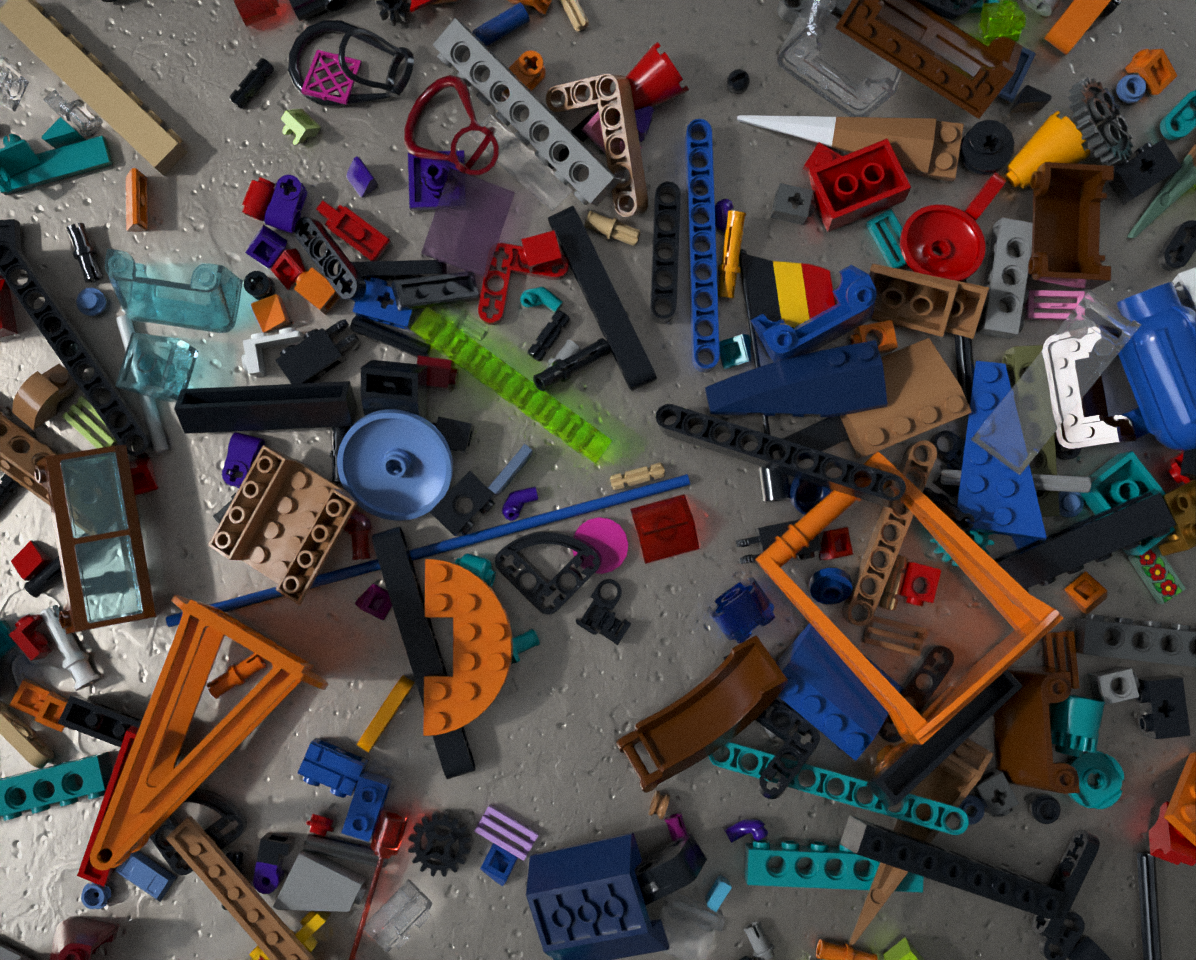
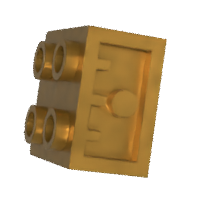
M1192 480L1162 495L1176 523L1173 526L1176 532L1167 535L1168 541L1158 545L1162 556L1189 550L1196 546V480Z

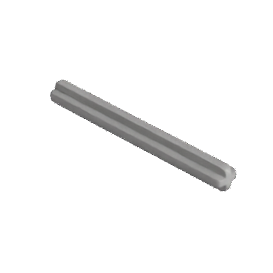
M942 470L941 484L959 486L961 470ZM1032 474L1035 490L1088 493L1091 490V478Z

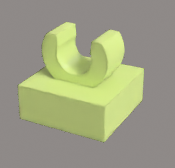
M302 108L286 110L281 117V120L286 124L283 127L282 133L284 135H289L292 132L296 134V138L293 140L294 145L304 143L306 137L316 136L321 129V126Z

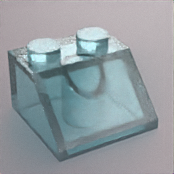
M132 332L115 386L157 400L176 403L180 390L188 389L199 350L178 338Z

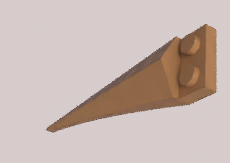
M967 738L909 794L958 808L981 779L993 753ZM926 803L919 804L916 808L917 818L919 820L927 819L930 815L929 806ZM951 812L946 816L945 822L949 820V818L952 816L954 812ZM897 819L893 828L894 831L929 843L939 833L938 830ZM880 862L850 938V945L856 943L908 871Z

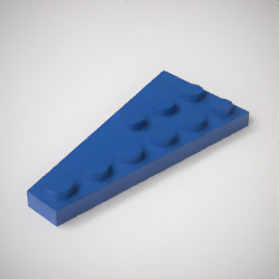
M976 361L970 399L972 413L968 415L957 506L974 516L975 522L968 520L974 524L971 531L1045 541L1047 539L1006 364Z

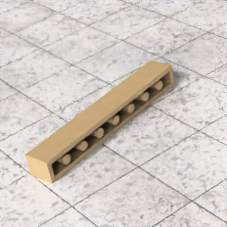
M8 0L0 8V21L155 169L165 176L187 153L180 145L183 140L171 128L166 132L160 126L163 121L151 109L146 113L140 107L143 102L131 90L126 94L120 89L123 83L111 71L107 75L100 69L104 65L91 52L87 56L80 50L84 46L72 34H69L67 37L63 35L61 31L64 27L52 15L48 18L44 17L41 13L45 9L36 0Z

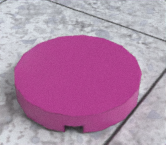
M601 517L589 519L580 525L574 536L591 544L601 554L602 563L595 572L597 574L612 572L622 564L627 556L628 541L626 533L619 524L611 519ZM572 550V551H573V555L575 556V555L577 554V552L574 551V550ZM584 554L582 555L584 558V562L580 565L582 568L585 569L588 565L595 566L592 563L595 559L594 556L586 557Z

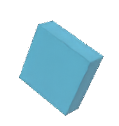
M721 874L720 876L718 875L705 896L707 907L717 912L732 888L730 881Z

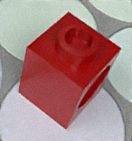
M554 230L521 239L523 248L518 249L522 266L528 265L530 273L563 264Z
M908 562L904 570L905 575L900 596L907 597L906 603L923 607L924 602L934 603L941 569ZM920 577L923 579L925 587L922 592L917 593L914 590L913 584Z

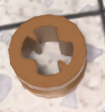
M656 790L648 815L657 814L658 818L662 820L669 804L670 794L661 795L660 791Z

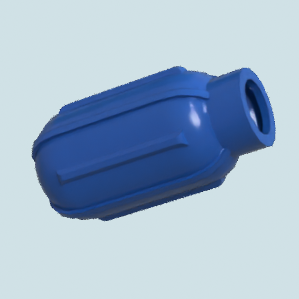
M1172 281L1116 303L1125 325L1120 334L1117 353L1148 432L1153 434L1157 441L1168 449L1187 451L1196 449V311L1181 304Z

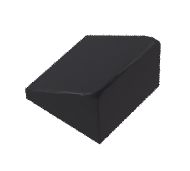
M1026 85L1017 94L1010 112L1018 113L1041 110L1051 100L1052 96L1030 85Z

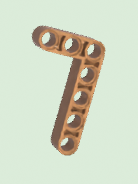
M602 74L551 87L546 94V104L553 112H576L598 107L607 166L620 180L612 190L614 208L622 217L643 214L648 208V194L629 80L623 75ZM613 81L616 85V90L614 94H612L610 90V86ZM589 87L590 97L587 100L585 95L586 90ZM563 93L565 95L564 105H562L561 97ZM617 111L620 112V121L618 124L615 120V114ZM622 139L625 143V149L623 153L620 150V142ZM626 168L629 170L630 173L628 181H626L624 177V172ZM630 197L634 200V208L632 210L629 207Z

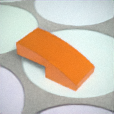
M24 678L9 706L36 717L34 721L62 732L65 726L58 724V721L68 699L32 680Z

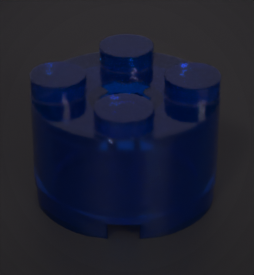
M753 577L747 579L749 584L743 586L739 582L722 593L715 600L717 606L714 610L710 606L707 609L708 614L727 640H735L738 644L747 640L752 635L751 631L757 626L761 625L763 627L775 618L773 613L775 606Z

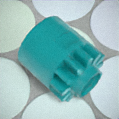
M1070 694L1062 702L1050 703L1052 744H1056L1055 751L1076 757H1082L1083 751L1096 752L1105 702Z

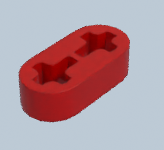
M995 172L964 212L976 221L1004 186L1007 179Z

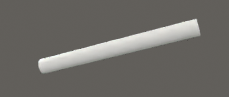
M123 315L117 317L116 321L154 452L162 453L168 451L169 447L131 316Z

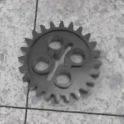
M1087 77L1074 84L1072 89L1069 90L1071 96L1068 98L1072 103L1069 105V108L1074 112L1072 118L1078 124L1076 128L1082 132V140H1087L1088 149H1093L1095 157L1100 156L1101 162L1103 164L1106 162L1108 166L1113 165L1116 167L1131 158L1130 155L1133 154L1131 150L1133 144L1130 141L1132 136L1129 133L1130 127L1124 120L1126 118L1125 115L1120 113V105L1114 103V96H1110L1108 89H1103L1101 82L1097 83L1095 78L1090 79ZM1105 118L1107 119L1102 124L1096 126L1098 122L1104 120Z

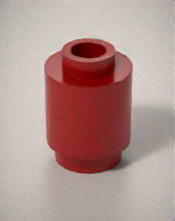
M259 177L258 181L251 180L242 202L244 206L242 213L263 222L267 207L275 190V184L262 177Z

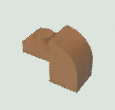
M59 363L43 374L37 371L17 391L13 400L12 413L35 430L56 415L57 403L78 389L79 386L68 370Z

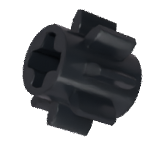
M408 0L376 1L377 8L382 10L379 13L381 20L384 21L388 18L393 26L396 25V22H407L406 14L411 12V4L407 3Z

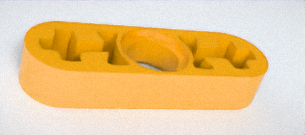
M405 675L401 676L359 739L357 746L368 753L372 750L415 685L414 681Z

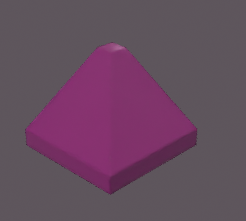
M374 583L355 602V605L360 610L382 621L392 607L388 591Z

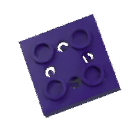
M464 150L456 151L459 161L465 165ZM436 151V152L449 155L451 151ZM408 152L410 210L467 209L466 173L460 172L452 162L420 159ZM453 178L456 179V181H455L454 184H449V183H448L449 179H450L451 182L454 181ZM439 192L442 193L441 198H435V195L440 196Z

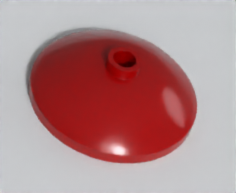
M936 204L917 210L908 218L900 235V249L903 258L916 273L961 282L977 271L985 256V239L979 225L967 213L949 205ZM933 251H937L940 256L936 255Z

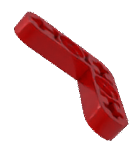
M506 243L494 244L488 252L479 300L478 314L485 324L496 325L503 319L512 273L550 280H561L569 271L567 258L561 254L563 263L561 266H564V268L559 269L558 273H553L552 267L544 269V271L530 273L529 269L521 265L518 249L523 248V246ZM500 250L505 251V255L509 257L508 259H503L501 266L502 271L507 270L506 274L497 270L498 261L494 254L499 255ZM500 277L503 279L504 286L500 291L494 292L489 289L488 283L492 278ZM486 295L493 298L502 297L501 301L495 299L494 306L499 313L493 314L492 318H488L487 313L484 312V309H489L491 299L486 298Z

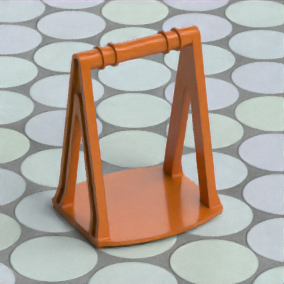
M876 452L863 465L895 474L904 480L906 495L903 503L1014 628L1012 633L990 650L919 714L781 569L791 558L796 559V554L802 548H808L810 546L809 542L856 501L860 502L862 499L833 490L794 525L790 524L788 526L789 530L781 537L776 536V541L755 560L885 708L899 735L907 743L923 745L1064 618L1055 608L1030 595L881 453ZM859 477L855 481L858 487L863 488L871 483V480L867 477ZM889 486L896 495L900 493L897 487Z
M174 595L171 601L183 611V614L90 853L92 866L98 870L115 868L125 862L131 853L140 850L148 842L149 837L301 681L326 690L329 684L311 671L314 665L217 607ZM225 635L271 662L273 668L175 767Z

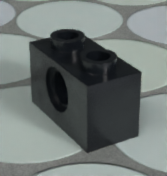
M469 471L439 501L430 513L454 536H458L460 533L465 536L475 526L476 523L473 520L480 512L485 515L496 504L493 501L496 495L473 472ZM463 498H470L473 503L472 510L467 514H462L458 509V504Z

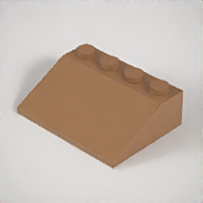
M927 338L881 357L884 368L887 407L841 415L840 418L859 459L972 412L960 384L930 338Z

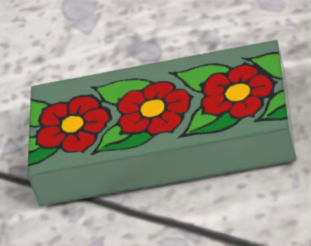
M1157 544L1143 555L1127 556L1158 604H1164L1186 589L1165 556H1162Z

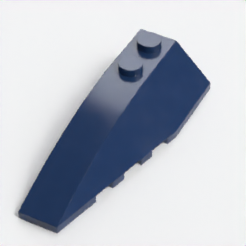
M876 340L791 357L740 373L705 387L710 414L714 415L764 413V416H775V413L793 414V417H804V414H820V417L830 418L883 408L888 405L884 368Z

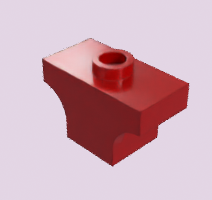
M1166 801L1160 807L1157 822L1148 831L1150 855L1176 865L1182 862L1193 866L1196 864V846L1164 818L1170 803Z

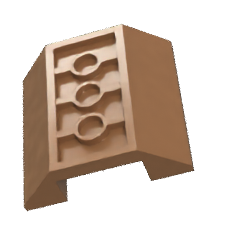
M263 445L208 546L229 560H242L277 583L276 591L296 604L301 605L358 503L347 490L304 463Z

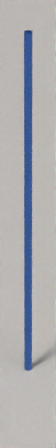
M688 474L409 551L412 561L685 487L690 485ZM378 559L317 575L310 589L381 570ZM276 587L210 605L217 607L223 612H228L283 597L284 595L276 591ZM183 612L167 616V626L179 625Z

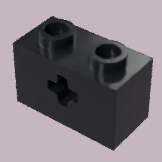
M1163 139L1154 145L1149 141L1134 151L1137 155L1136 157L1114 167L1113 181L1108 183L1123 205L1182 168Z
M1162 675L1138 678L1139 688L1137 690L1139 697L1136 700L1140 705L1141 713L1138 717V723L1143 735L1153 739L1191 736L1183 677Z

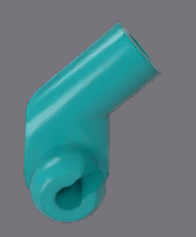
M545 287L525 290L520 297L521 304L526 308L545 305L553 312L558 311L564 303Z

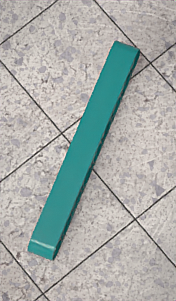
M728 742L724 745L730 751V757L727 761H717L713 753L709 755V759L718 767L760 779L761 774L776 755ZM747 753H752L758 758V765L753 770H747L741 764L742 757ZM781 757V762L785 764L786 768L792 769L797 766V761ZM808 764L802 767L788 786L952 835L964 833L969 825L968 816L962 809L913 794L905 796L901 800L900 808L894 812L889 811L873 792L869 802L861 803L857 799V791L860 787L867 786V781ZM806 769L811 770L815 776L814 783L808 787L802 786L798 780L800 772ZM774 777L773 780H771V781H769V782H773V783H776V784H777L779 778H775V777ZM833 778H839L843 783V790L837 795H832L827 788L828 782ZM926 803L930 808V815L927 819L919 820L916 816V808L919 804ZM951 812H956L960 818L959 825L956 828H949L945 822L946 816Z

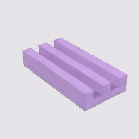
M490 804L474 832L523 861L539 835L536 831ZM490 814L530 837L529 840L526 841L489 819ZM486 824L487 826L491 827L492 829L496 830L497 832L501 833L502 835L506 836L507 838L524 847L523 850L506 841L505 839L499 837L498 835L494 834L493 832L489 831L483 826Z

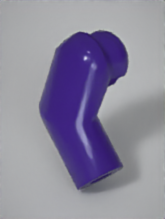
M726 198L715 204V226L724 234L726 232L728 211L733 209L732 201Z
M536 487L513 491L509 494L502 507V513L507 520H516L524 503L539 500Z
M755 819L741 820L724 830L731 843L749 833H752L753 838L757 841L768 836V831L764 827L766 824L762 820Z

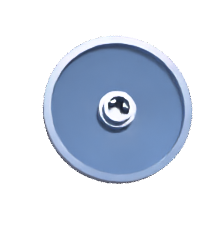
M385 409L362 417L349 429L338 450L337 468L344 489L356 500L359 507L383 519L403 521L427 514L445 496L453 476V458L446 439L428 420L408 411Z

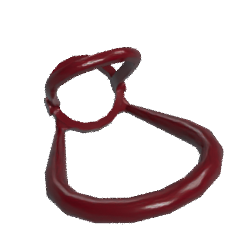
M453 75L439 78L429 85L418 97L408 115L404 128V144L409 154L420 159L452 162L460 172L469 175H481L490 171L495 166L499 157V145L494 136L496 129L479 125L475 117L469 89L462 78ZM453 87L456 89L470 118V125L462 128L454 136L449 155L418 146L415 141V130L425 107L443 89ZM469 131H481L486 136L464 165L459 161L456 154V145L459 138ZM490 141H492L494 155L491 162L483 169L471 170Z

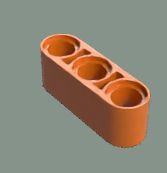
M1073 0L1044 39L1067 55L1111 0Z

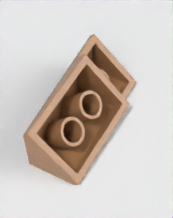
M877 264L871 265L869 275L877 292L874 312L871 318L881 321L893 320V324L943 337L945 332L971 339L974 338L989 287Z

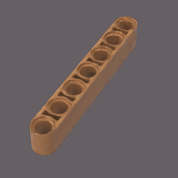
M926 440L912 443L905 450L898 468L904 476L907 473L914 475L916 479L915 486L922 493L937 457L936 447L933 443ZM917 447L923 448L926 452V458L923 462L919 461L915 456ZM890 488L887 496L895 497L897 495ZM906 505L905 511L902 514H898L894 508L885 506L881 510L853 580L852 593L843 605L842 615L850 624L864 626L870 623L874 616L914 515ZM888 525L895 530V536L891 541H888L883 534L885 527ZM878 551L884 555L885 559L881 567H877L873 563V556ZM867 578L872 579L874 582V589L869 594H866L862 589V583ZM856 605H861L864 611L862 618L859 620H854L851 614L853 607Z

